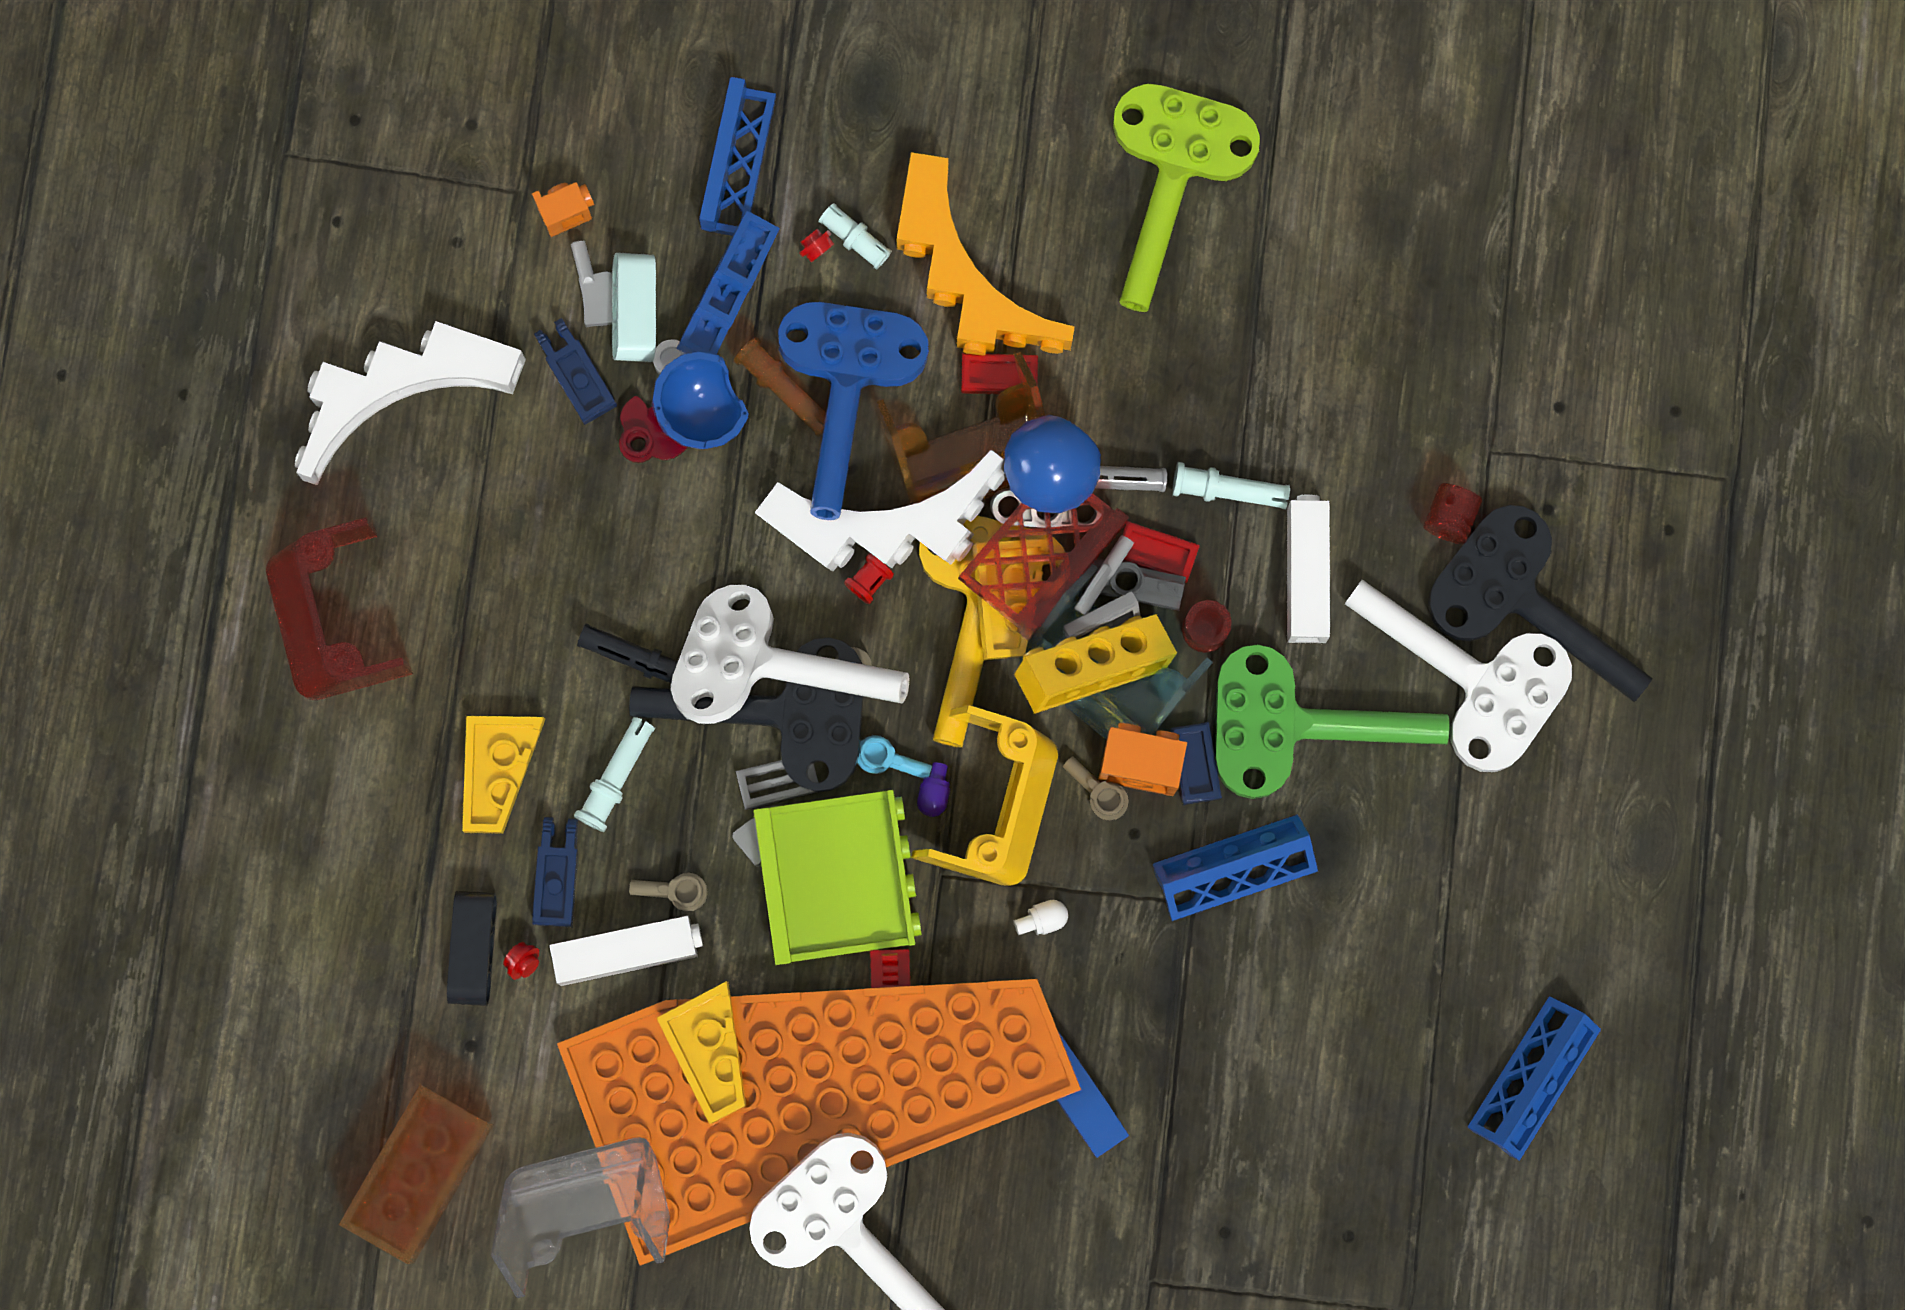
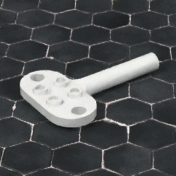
M1361 580L1345 603V605L1464 689L1465 700L1456 712L1450 726V741L1455 754L1465 765L1480 772H1497L1510 767L1519 759L1561 701L1572 680V664L1566 650L1556 640L1543 634L1526 633L1515 637L1499 651L1493 661L1481 663L1364 580ZM1538 647L1548 648L1553 654L1552 665L1547 667L1538 665L1533 657L1535 649ZM1481 739L1487 744L1489 751L1486 758L1476 759L1470 755L1468 745L1471 740Z
M728 585L715 590L706 597L697 610L671 683L674 702L678 710L687 719L697 723L715 724L729 719L738 712L748 698L753 684L761 678H771L903 703L909 689V674L768 646L774 618L767 599L759 590L747 585ZM747 599L750 601L748 607L743 610L735 611L731 609L737 600ZM700 698H713V702L708 708H695V704Z
M844 1133L833 1135L826 1139L771 1188L753 1209L749 1227L752 1244L758 1254L772 1265L784 1268L804 1266L817 1258L827 1248L839 1246L901 1310H945L863 1224V1215L882 1195L887 1180L885 1158L877 1145L866 1137ZM864 1150L872 1155L873 1164L869 1168L859 1170L853 1167L850 1159L857 1151ZM772 1231L780 1232L785 1236L786 1244L780 1250H771L764 1244L763 1239L766 1234Z

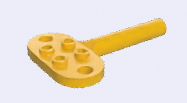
M978 515L971 522L969 520L964 522L963 526L974 534L970 539L973 545L986 542L1050 539L1043 565H1056L1061 574L1060 578L1053 583H1046L1041 579L1034 607L1050 603L1062 593L1068 580L1069 560L1064 548L1054 537L1039 530L1006 525L998 520ZM920 542L919 559L924 572L935 583L948 589L960 591L967 597V606L933 740L938 743L953 747H963L968 722L949 717L951 709L967 705L973 706L984 663L973 547H971L970 551L961 561L955 559L950 565L938 555L932 554Z

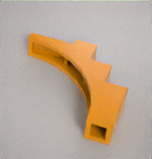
M911 152L897 234V249L903 250L905 255L915 258H923L926 254L932 255L927 284L928 299H933V303L944 307H954L956 303L963 304L957 336V348H963V352L966 354L986 355V352L994 353L996 339L1003 340V344L1011 347L1023 348L1026 344L1041 346L1040 349L1048 353H1063V349L1071 351L1074 326L1044 319L1019 307L997 291L974 266L960 243L950 214L947 192L949 158Z

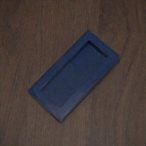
M1209 722L1171 728L1170 732L1180 735L1179 741L1187 742L1179 783L1182 804L1187 805L1221 799Z

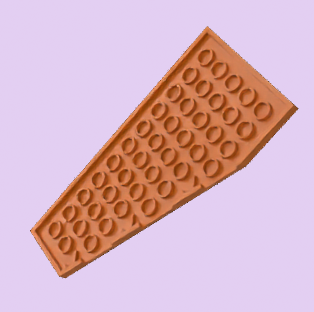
M1038 979L731 997L746 1106L713 1124H709L657 1020V1017L692 999L665 1000L557 1043L640 1266L749 1223L753 1209L760 1199L812 1150L833 1135L852 1133L866 1137L877 1145L885 1158L887 1168L1081 1090ZM861 1150L855 1152L850 1161L856 1169L865 1170L873 1164V1157L869 1152Z

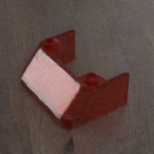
M366 517L307 533L274 554L266 566V575L294 686L303 697L309 700H320L413 674L411 666L402 657L365 667L362 654L354 645L340 642L326 646L308 574L327 568L334 559L335 548L378 537L376 529Z

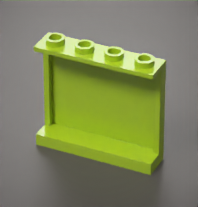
M893 790L754 810L775 965L915 945L914 936H921L922 934L919 913H911L909 898L916 897L913 874L905 875L903 859L911 857L908 836H900L898 821L905 820L902 797L894 798Z

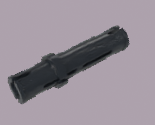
M587 623L577 643V647H582L644 672L643 676L651 679L653 676L672 683V677L678 661L661 655L662 651L655 648L651 651L592 627Z

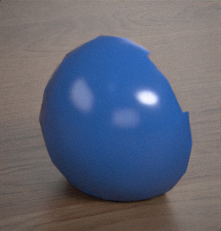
M700 351L680 355L664 367L655 382L652 408L656 420L662 431L681 446L695 449L722 446L739 434L748 419L749 413L743 400H740L734 393L729 380V370L724 359L719 355Z
M1046 415L1025 422L1011 435L1004 449V472L1010 485V490L1023 504L1039 512L1062 513L1079 507L1092 495L1100 478L1101 454L1097 445L1079 427L1059 416Z

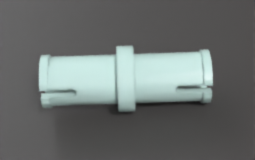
M835 203L831 204L819 219V223L826 226L844 241L843 246L846 249L855 250L872 264L876 270L892 252V250L885 247L866 231L868 227L862 222L857 224L840 210Z

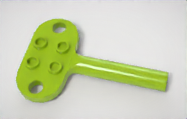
M1154 84L1134 87L1123 95L1115 108L1113 130L1117 142L1123 149L1139 159L1155 164L1159 169L1119 301L1122 306L1139 312H1147L1149 310L1188 179L1194 176L1219 181L1238 178L1252 167L1258 156L1260 135L1256 123L1246 112L1228 104ZM1130 108L1137 109L1141 112L1143 120L1139 124L1129 125L1122 118L1123 112ZM1236 140H1243L1249 144L1251 151L1248 155L1239 157L1231 152L1230 144Z

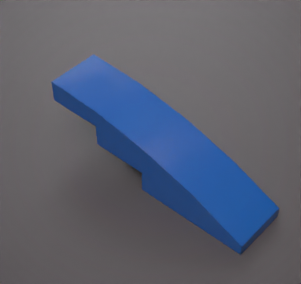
M746 210L676 349L685 354L700 351L717 355L729 328L732 326L747 293L750 291L780 229L779 227Z
M1059 1033L1081 1090L1057 1099V1102L1070 1122L1074 1124L1093 1155L1098 1158L1127 1138L1129 1134Z

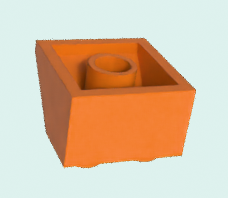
M1118 723V728L1110 727L1108 731L1098 780L1100 782H1112L1124 787L1174 796L1179 788L1187 742L1179 741L1180 735L1173 732L1158 730L1156 736L1141 733L1140 726Z

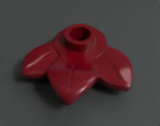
M638 396L632 397L623 407L620 420L624 432L620 436L619 447L622 455L627 460L633 463H643L654 457L668 461L681 455L688 448L681 446L662 431L654 415L653 408H647L646 404ZM636 439H642L646 442L645 447L640 451H636L631 447Z

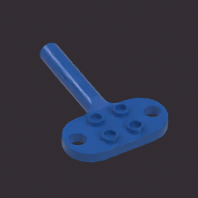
M812 302L793 308L783 317L778 329L779 351L784 361L795 371L810 376L822 377L831 383L810 507L811 515L818 519L831 521L838 519L841 515L861 389L868 385L884 387L902 386L915 380L923 372L928 360V338L922 327L910 317L892 312ZM793 330H801L806 333L807 338L802 342H793L787 338V334ZM906 346H912L920 354L914 359H907L899 351Z

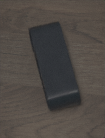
M455 892L447 980L448 1004L488 1006L497 910L496 893Z

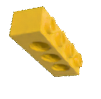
M1157 614L1146 618L1134 616L1123 622L1121 626L1110 629L1108 626H1103L1084 638L1077 639L1073 636L1062 640L1053 648L1044 650L1043 647L1032 649L1023 656V661L1014 675L1034 714L1165 671L1177 654V651ZM1057 668L1063 670L1066 674L1060 672Z

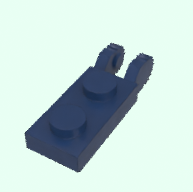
M560 318L554 322L555 328L567 346L554 352L549 338L542 330L534 333V336L547 356L545 359L583 424L586 425L617 407V404L579 340L575 341L565 322Z
M544 817L541 847L538 846L533 925L573 928L578 849H576L578 819H568L565 828V848L552 847L555 834L554 819L552 817Z

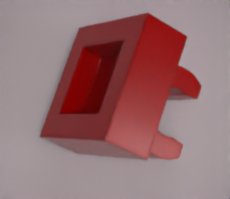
M909 949L870 950L871 988L910 986Z

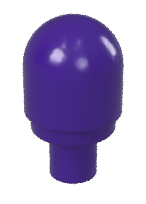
M934 762L930 777H925L923 782L920 783L917 806L921 813L928 817L941 815L948 805L951 789L949 788L950 783L945 781L948 766L943 763Z

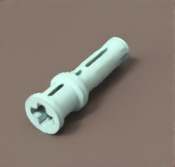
M1178 462L1174 475L1172 496H1179L1180 493L1201 496L1204 501L1208 502L1215 500V497L1279 507L1286 510L1288 504L1286 500H1289L1290 485L1220 475L1219 470L1210 467L1208 470L1185 467L1183 462Z
M632 718L629 728L601 779H596L595 782L591 783L590 789L592 791L583 808L575 812V818L596 830L605 831L607 828L605 821L615 803L621 802L623 793L620 790L651 733L654 732L655 727L646 721L643 725L640 718Z

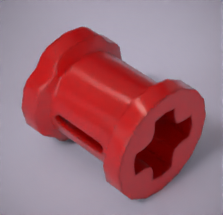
M869 553L865 557L866 563L854 577H848L844 581L846 587L867 604L873 601L872 595L886 579L891 580L894 576V573L882 561Z

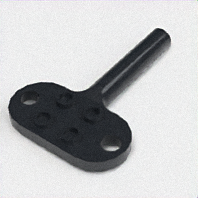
M1507 505L1493 510L1482 520L1434 582L1429 592L1428 609L1433 623L1443 634L1455 640L1474 641L1486 637L1501 623L1505 616L1516 613L1545 635L1556 640L1567 652L1631 701L1635 702L1653 678L1540 593L1536 588V577L1545 566L1551 554L1552 537L1546 522L1538 513L1524 506ZM1521 519L1529 521L1534 527V535L1528 539L1519 537L1514 530L1516 521ZM1449 608H1459L1464 612L1466 621L1463 626L1453 627L1449 625L1445 618L1446 611Z
M829 637L813 639L801 646L797 651L818 656V653L823 648L831 647L837 650L838 660L862 664L854 649L843 641ZM786 681V687L782 694L778 696L749 694L738 712L729 719L717 723L771 726L779 729L782 736V765L789 777L804 789L815 792L832 791L845 784L855 772L860 751L864 696ZM632 686L629 703L631 717L692 721L687 719L678 710L671 689ZM700 698L696 702L695 708H708L712 704L713 698ZM815 762H823L829 768L827 779L821 783H814L808 777V769Z

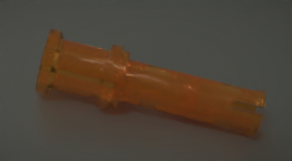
M757 337L753 338L739 351L733 361L737 365L742 364L757 379L756 384L760 388L766 389L769 387L815 432L817 437L822 435L826 412L784 372V363L780 359H773L760 346L761 341Z

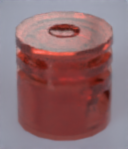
M1449 483L1440 484L1430 507L1431 512L1428 513L1427 521L1424 522L1423 528L1443 540L1457 544L1466 543L1468 539L1466 535L1470 534V526L1474 524L1482 504V498L1466 488Z
M1205 600L1196 603L1191 607L1183 622L1182 633L1184 640L1190 648L1197 652L1208 653L1217 650L1223 645L1231 631L1232 620L1230 613L1224 605L1217 601Z

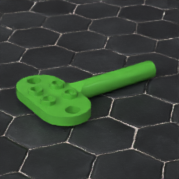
M1261 645L1245 646L1229 655L1221 666L1218 676L1215 734L1217 773L1225 787L1238 796L1250 799L1267 797L1279 790L1290 776L1294 745L1301 739L1447 745L1449 739L1448 714L1302 708L1295 700L1293 669L1286 658L1270 647ZM1251 655H1260L1267 663L1266 671L1259 675L1250 673L1246 668V659ZM1246 770H1259L1264 776L1263 786L1259 789L1248 788L1243 782V774Z

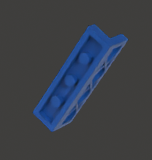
M730 77L699 218L702 230L730 236L734 235L738 226L719 223L721 210L735 202L742 212V217L746 210L752 212L776 101L775 93L746 88L745 79ZM745 99L765 102L764 114L750 123L743 113ZM742 119L746 126L739 130L740 122ZM761 125L760 134L758 135L755 128ZM750 132L757 141V148L742 158L735 147L736 140ZM734 154L738 161L731 165ZM754 160V161H753V166H752V171H751V169L749 168V166L747 165V163H749L750 161ZM743 167L750 178L749 184L737 193H734L728 184V177ZM727 190L730 197L724 200L725 191ZM746 195L743 206L739 199Z
M1299 815L1153 863L1155 876L1163 890L1172 921L1318 872L1310 835ZM1300 851L1304 852L1306 862L1291 867L1284 864L1289 855ZM1259 865L1269 867L1262 877L1256 879L1248 877L1253 867ZM1224 877L1232 879L1227 889L1221 891L1211 889L1218 879ZM1188 889L1196 892L1191 901L1176 906L1174 894Z
M1549 996L1468 1125V1128L1496 1144L1509 1156L1520 1161L1601 1029L1585 1013ZM1556 1010L1568 1016L1561 1028L1549 1032L1548 1022ZM1543 1045L1545 1053L1541 1060L1529 1065L1527 1056L1532 1048ZM1523 1078L1524 1087L1520 1094L1508 1098L1507 1088L1510 1083ZM1502 1111L1504 1119L1495 1133L1484 1128L1491 1114Z

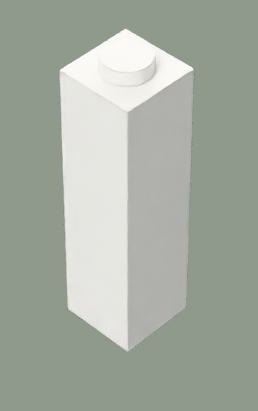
M1299 495L1297 500H1291L1287 507V643H1326L1330 637L1329 501H1320V496Z
M688 916L549 946L557 984L564 986L698 957L696 948L702 947L703 942L699 924L692 925L691 919Z

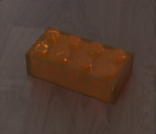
M419 1085L339 1225L404 1263L414 1264L494 1124L431 1088Z

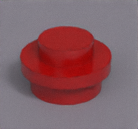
M817 228L800 242L804 249L799 254L802 257L806 255L809 261L813 262L834 245V242L829 237L831 232L827 230L822 234Z
M525 942L515 945L508 952L503 962L504 967L508 969L507 974L514 980L521 977H529L539 965V949L534 945H527Z

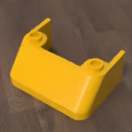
M971 705L951 709L949 717L997 731L999 751L1004 757L1014 761L995 835L983 834L975 837L968 845L965 859L932 849L913 850L911 858L999 885L1018 884L1025 878L1028 872L1058 759L1057 747L1050 738L1022 721Z

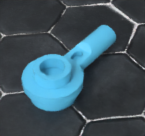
M872 735L860 742L857 763L868 773H882L890 767L923 779L930 775L932 765L896 754L891 743L882 736Z

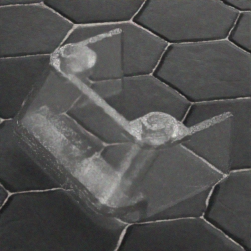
M641 1137L632 1138L526 1165L516 1169L507 1177L503 1188L491 1256L517 1298L525 1296L529 1269L552 1262L561 1249L562 1238L631 1221V1229L638 1238L643 1239L655 1262L659 1264L665 1261L670 1214L656 1155L649 1142Z

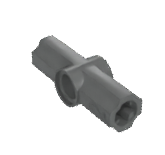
M1073 554L1066 588L1085 591L1105 560ZM1122 562L1115 574L1108 580L1100 595L1117 599L1132 591L1138 603L1179 611L1186 577L1140 568L1131 562ZM1123 574H1129L1135 578L1137 585L1129 591H1124L1116 585V578Z

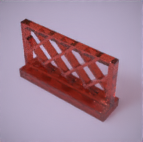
M1093 493L1080 506L1091 505L1102 516L1095 524L1078 525L1077 510L1074 508L1070 510L1072 526L1051 527L1050 513L1044 512L1045 528L1024 529L1023 514L1027 509L1033 508L1021 503L958 577L962 583L1018 628L1016 631L1026 640H1029L1123 529L1129 519L1120 509L1116 508L1114 511ZM1018 521V530H1010ZM1079 532H1087L1080 540ZM1073 533L1075 548L1068 553H1054L1052 534ZM1046 535L1048 554L1027 555L1025 536ZM1005 537H1019L1021 556L1000 557L999 542ZM994 550V558H986ZM1055 560H1064L1056 569ZM1049 561L1051 576L1048 580L1030 582L1028 562ZM1022 563L1024 582L1003 584L1001 564ZM995 565L997 584L982 585L971 575L978 566ZM1040 588L1032 597L1031 589ZM1025 589L1027 604L1019 614L1005 604L1004 591ZM998 591L999 598L991 592Z

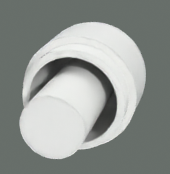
M1048 900L1033 905V908L1028 909L1029 915L1014 920V925L1018 935L1033 930L1036 935H1045L1064 927L1068 920V910L1062 902Z

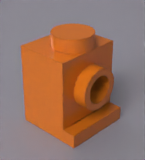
M577 182L570 185L568 183H561L552 187L548 191V195L541 197L539 191L532 193L551 237L592 220L588 207L593 206L594 202L585 184L578 187Z

